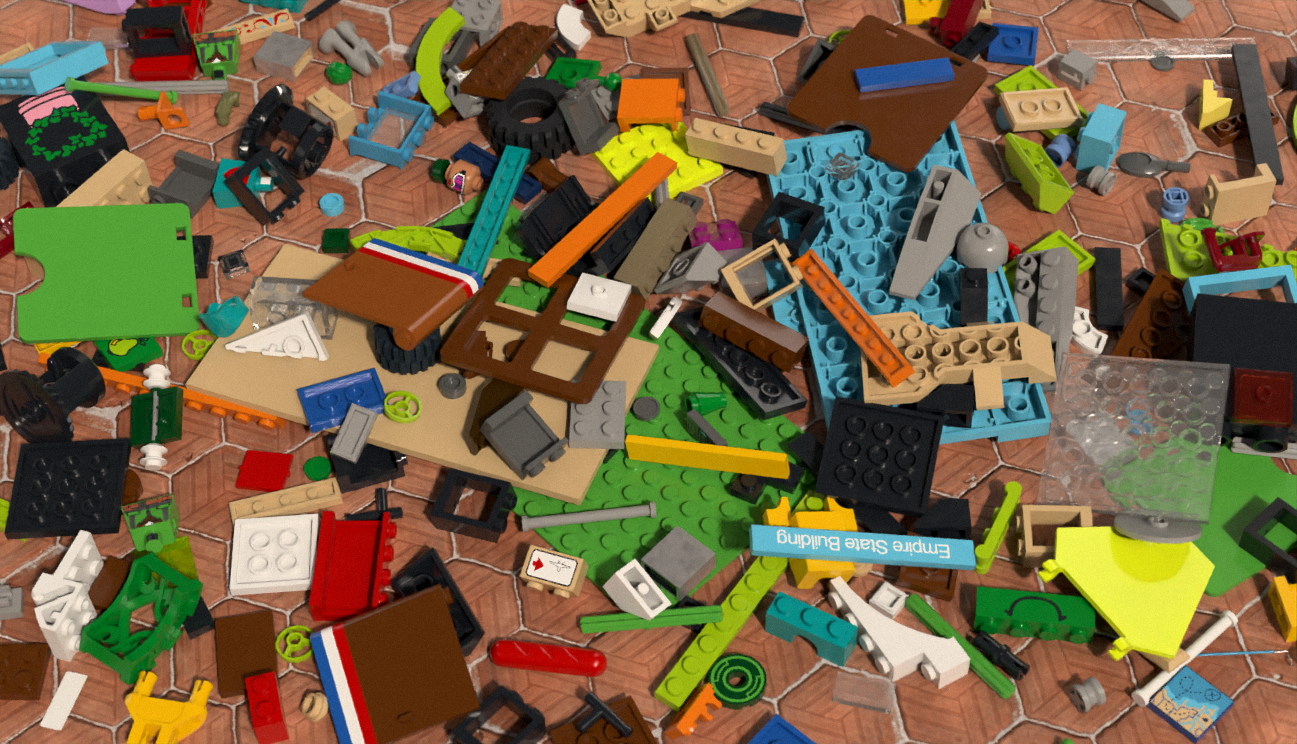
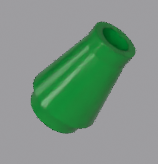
M692 392L691 395L685 398L687 413L695 409L702 416L727 406L724 392Z

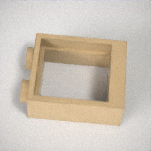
M776 239L721 269L737 300L758 312L803 287L800 280L804 277L797 265L792 267L788 257L791 254L784 242L779 244ZM776 252L792 283L753 304L737 273Z
M1022 505L1021 515L1015 518V531L1021 534V539L1017 540V556H1022L1023 568H1043L1042 564L1049 559L1054 560L1055 546H1033L1031 525L1093 527L1091 506Z

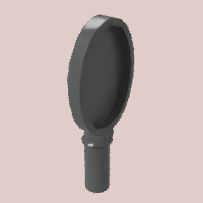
M1146 152L1125 153L1119 159V168L1124 173L1142 178L1156 176L1161 171L1189 173L1191 163L1161 160L1159 157Z

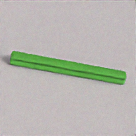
M913 593L906 599L905 606L937 637L945 639L954 637L970 658L969 667L1003 699H1008L1014 694L1015 685L918 594Z
M720 605L665 609L650 621L631 613L583 616L580 620V627L582 633L586 634L715 623L722 621L723 611Z

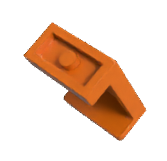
M622 79L617 114L620 131L630 132L631 123L671 124L672 131H677L678 122L683 120V110L680 106L681 103L685 102V89L681 88L679 79Z

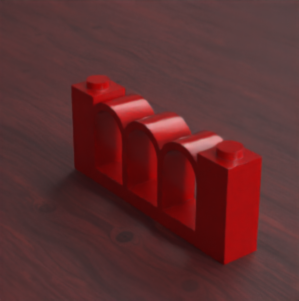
M147 0L149 7H162L170 3H191L190 6H183L192 38L193 34L202 33L208 0ZM151 28L144 29L145 35L140 39L175 37L173 30ZM194 38L192 39L191 55L135 58L134 64L130 66L131 77L135 78L136 82L194 80L198 58Z

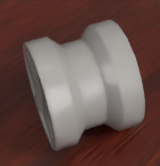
M1097 165L1089 174L1086 186L1091 189H1098L1099 194L1105 196L1114 187L1117 174L1113 172L1108 173L1104 167Z
M1091 676L1085 679L1081 685L1076 683L1069 687L1070 698L1080 713L1084 714L1090 711L1093 705L1101 706L1106 703L1104 689L1095 677Z

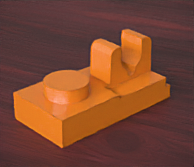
M710 683L696 688L666 728L664 733L672 740L681 736H689L697 726L695 722L697 718L704 723L713 719V716L708 713L706 705L710 706L714 711L722 707V703L713 695L715 691Z

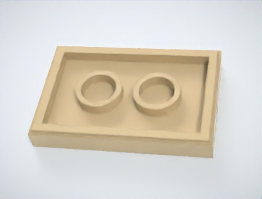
M1068 87L1001 92L999 95V101L1013 132L1082 126L1084 121Z

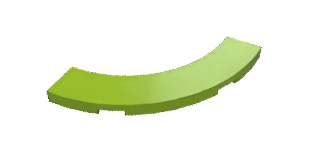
M451 7L447 8L427 30L420 44L416 59V73L421 76L418 83L427 104L431 106V109L438 116L453 105L446 95L447 88L441 78L442 52L454 34L466 24L465 19Z
M397 226L394 230L381 232L379 229L351 239L350 244L356 252L373 238H377L413 251L433 253L458 265L468 240H462L455 237L451 232L431 227Z

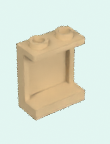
M1267 163L1258 164L1254 177L1219 183L1215 174L1209 175L1207 184L1204 186L1203 200L1199 206L1201 216L1213 221V225L1266 216L1277 181Z

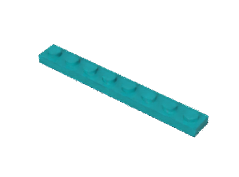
M506 145L459 260V266L471 269L481 277L484 275L530 158V149Z

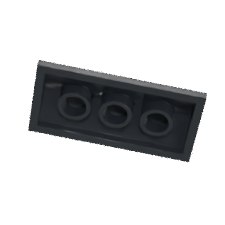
M432 547L393 579L391 586L399 599L439 583L444 588L449 586L454 598V603L450 604V614L464 657L471 655L485 634V631L438 552Z

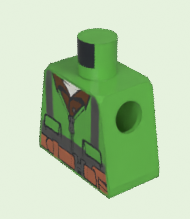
M237 29L193 34L200 64L206 77L213 76V80H227V75L238 72L241 40Z
M174 494L121 506L136 551L147 550L150 553H158L164 545L176 542L180 513Z

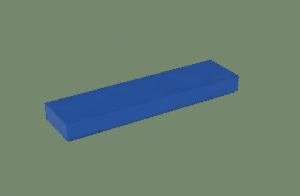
M949 58L855 69L854 76L859 91L862 93L953 81L955 74Z

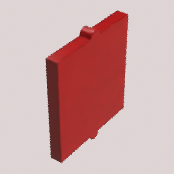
M247 450L243 464L239 466L240 473L235 485L236 489L264 492L283 490L287 478L291 476L290 468L294 458L293 454Z

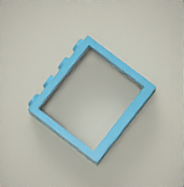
M101 41L51 42L0 65V94L40 95L64 84L67 77L75 79L108 64L109 62L104 52L106 49L101 44Z
M1291 265L1188 277L1182 289L1189 316L1197 293L1217 295L1282 287L1286 302L1297 303V283Z

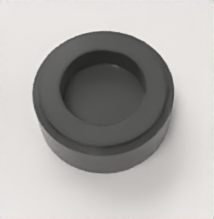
M458 373L444 375L439 381L441 395L447 399L462 397L467 390L465 378Z

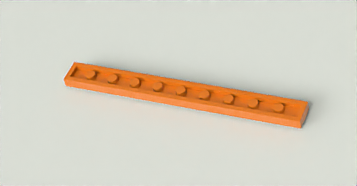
M41 352L37 362L46 372L48 370L47 360L51 355ZM97 366L103 375L106 388L107 386L115 387L116 391L129 395L130 392L138 393V395L151 392V390L143 385V381L148 378ZM180 387L183 389V404L194 412H201L204 409L219 418H225L226 415L232 416L234 420L243 424H249L250 421H253L267 430H273L274 427L283 429L287 419Z

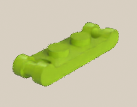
M1011 481L1006 484L1002 507L997 506L992 516L991 522L994 524L992 528H986L981 541L983 544L975 549L976 567L974 571L977 574H986L990 570L1019 508L1022 486L1018 482Z

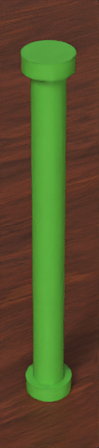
M67 77L65 81L67 92L79 90L159 100L160 93L163 92L77 81L72 77ZM169 90L166 94L171 103L175 104L177 92Z

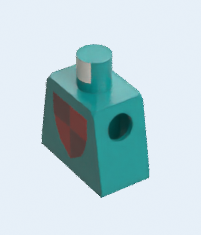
M221 158L213 188V195L218 209L245 206L224 180L246 161ZM259 166L242 179L257 198H259L260 191H273V178L262 177Z

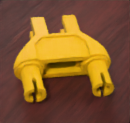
M141 671L133 692L126 695L124 700L129 714L134 721L126 744H149L151 737H158L156 744H178L180 740L196 731L205 722L208 715L206 704L213 690V685L205 680L203 684L201 680H196L189 701L185 703L152 698L150 696L158 677L152 672H148L146 676V671Z

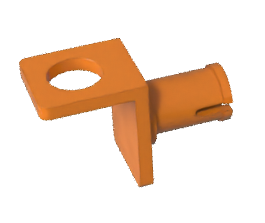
M165 91L160 93L159 101L156 105L138 107V116L141 121L159 118L165 130L186 127L190 124L183 108H173ZM176 114L180 116L181 121L174 122L170 120L171 115Z

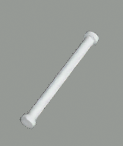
M1229 610L1223 611L1220 614V619L1184 650L1190 655V659L1171 673L1162 670L1141 690L1136 689L1132 693L1134 702L1141 707H1145L1150 701L1149 698L1171 680L1185 665L1191 662L1228 627L1233 628L1238 623L1235 614Z

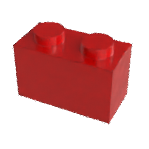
M275 672L245 678L253 728L259 744H272L288 740L289 733L281 690Z

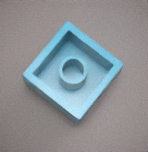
M1099 103L1094 112H1089L1086 120L1087 126L1086 128L1081 127L1077 138L1080 144L1074 155V158L1077 159L1076 170L1090 174L1097 165H1101L1105 168L1106 172L1108 171L1121 145L1127 115L1126 111Z

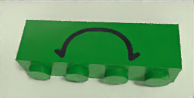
M977 586L973 631L981 632L985 630L989 635L1004 634L1016 638L1032 637L1041 638L1045 641L1061 640L1070 641L1074 644H1091L1095 630V608L1085 597Z

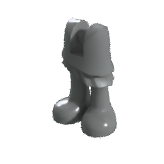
M344 20L337 24L336 31L333 28H329L319 42V48L324 53L332 54L338 50L347 59V64L352 69L366 77L372 73L369 64L377 70L384 65L381 56L373 49L371 43L365 37L362 39L358 37L354 23ZM347 43H351L355 49H352Z

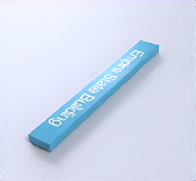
M751 525L749 528L750 554L756 556L974 570L976 567L973 540Z

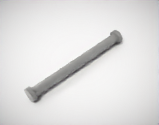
M652 501L650 505L528 518L525 515L522 516L523 533L529 532V529L644 516L657 518L655 501Z

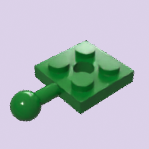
M558 57L546 76L547 80H550V78L557 80L559 84L562 83L569 90L576 86L575 83L584 78H589V80L598 78L600 82L598 85L605 86L612 92L618 91L622 85V77L617 73H609L606 77L598 76L602 67L600 61Z

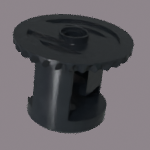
M278 84L264 94L248 117L240 136L238 155L242 161H247L266 145L271 149L272 143L277 140L279 133L287 140L289 138L288 134H290L298 144L292 162L283 158L287 151L283 146L279 148L277 153L273 152V154L290 173L301 179H306L319 169L327 157L334 138L333 128L293 105L294 97L292 90L284 84Z
M71 347L57 349L47 360L48 370L38 378L35 374L30 375L28 371L20 372L18 369L13 371L9 369L0 375V410L11 427L28 443L72 441L74 438V426L72 425L73 419L69 417V414L79 406L91 408L105 397L106 386L103 375L97 365L83 352Z

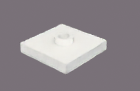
M582 273L567 302V309L617 322L631 293L632 285Z

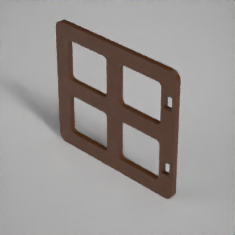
M514 258L503 259L441 348V361L577 404L590 403L645 309V299L640 295L630 293L617 322H614L606 336H598L560 324L568 312L567 302L579 280L578 277L564 273L550 286L557 289V291L539 317L495 305L513 278L518 277L539 283L528 275V270L534 264ZM484 321H492L530 333L511 362H503L465 350ZM549 341H559L596 353L580 382L573 383L532 370Z

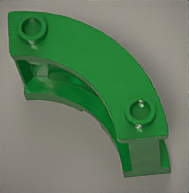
M153 552L134 560L128 579L115 601L99 618L83 628L79 651L84 654L88 652L121 675L120 680L129 686L138 680L141 671H146L147 674L157 665L154 660L163 650L169 652L183 633L180 627L186 616L192 617L201 596L203 583L196 578L190 580L159 560ZM153 571L161 576L159 589L158 581L152 576ZM168 581L177 587L175 589L168 588ZM155 603V618L159 624L154 631H141L130 635L132 612L143 606ZM163 607L167 609V611H166V613H165L164 616H163ZM146 639L142 644L138 642L140 640ZM105 642V643L108 644V645H114V646H112V647H110V648L107 649V648H105L104 646H102L100 643ZM122 652L124 660L118 657L116 654Z

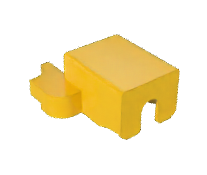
M781 497L777 502V508L766 509L762 515L765 526L858 531L853 509L843 508L834 499L826 497L823 502L825 512H796L792 517L788 497ZM789 558L790 567L799 589H811L822 578H831L833 580L841 576L847 583L856 572L854 562ZM830 581L827 584V588H830Z

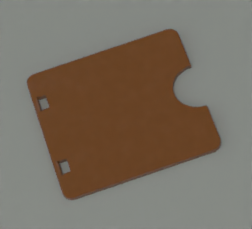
M867 15L858 22L789 102L787 113L790 117L823 133L839 125L858 126L870 136L871 146L868 149V155L903 172H912L986 81L988 71L985 67L876 16ZM886 30H889L897 34V36L894 37L890 34H887ZM949 58V61L953 60L962 64L961 67L950 63L955 74L953 81L862 93L859 91L854 76L855 69Z

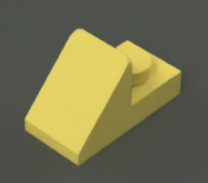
M1203 80L1199 99V130H1205L1207 126L1227 118L1230 112L1232 99L1217 97V91L1213 90V80Z

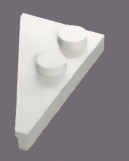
M308 311L230 341L225 345L227 350L246 353L247 351L261 352L262 355L279 357L288 355L299 359L311 357L319 358V361H325L330 357Z

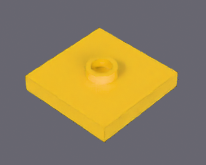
M903 0L906 25L927 24L930 17L944 20L950 0Z

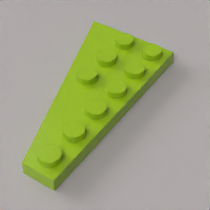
M1160 219L1159 228L1168 273L1185 283L1188 277L1220 274L1212 265L1201 231L1194 230L1192 225L1183 224L1182 227L1170 224V220ZM1220 232L1215 233L1218 245L1237 238L1236 236ZM1265 243L1263 246H1260L1262 261L1257 269L1291 265L1297 283V251L1291 250L1287 253L1275 250L1273 245ZM1246 246V248H1247V250H1246L1247 255H1250L1249 249H1248V247ZM1232 251L1222 253V256L1233 255Z

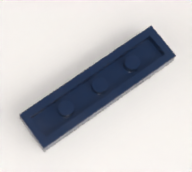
M468 142L453 155L454 162L465 160L478 166L481 171L480 177L489 183L492 182L500 162L499 158L472 142ZM523 173L514 198L527 204L542 191V184Z

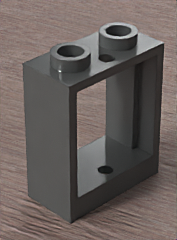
M429 17L409 50L411 70L416 71V59L420 44L427 30L437 18ZM459 29L451 38V41H455L456 44L450 54L442 53L441 76L445 75L452 66L458 65L467 57L474 45L473 31Z

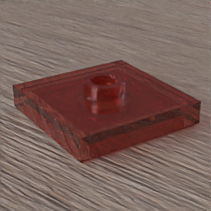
M1235 368L1233 422L1291 427L1293 373Z

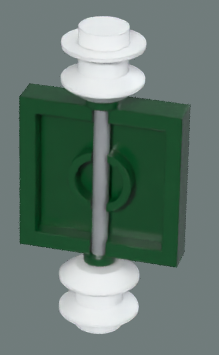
M153 364L143 371V374L149 377V379L143 381V385L151 390V392L132 397L131 444L133 448L140 449V452L145 454V458L140 459L141 465H144L148 470H160L162 466L167 464V460L162 458V455L168 452V449L161 444L182 440L183 389L178 386L168 388L170 387V382L165 380V378L171 375L170 370L165 369L164 365Z

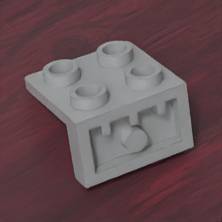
M454 0L451 7L465 19L466 24L460 28L461 30L477 32V40H480V47L498 34L503 23L500 0Z

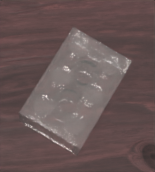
M254 276L247 297L254 332L308 311L321 339L332 340L338 320L337 308L303 297V291L318 281L310 279Z

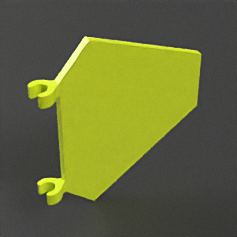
M1114 527L1057 528L1055 531L1054 560L1049 559L1042 564L1044 570L1038 572L1037 575L1044 583H1047L1058 573L1062 572L1121 636V638L1113 642L1115 647L1107 652L1115 661L1123 658L1132 649L1165 658H1174L1215 565L1192 542L1168 544L1142 541L1125 536Z

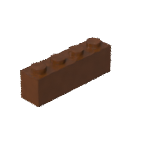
M720 291L704 305L698 324L702 328L788 373L803 358L809 341L808 337Z

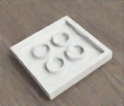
M305 514L235 519L230 578L231 595L311 590L319 541V515Z

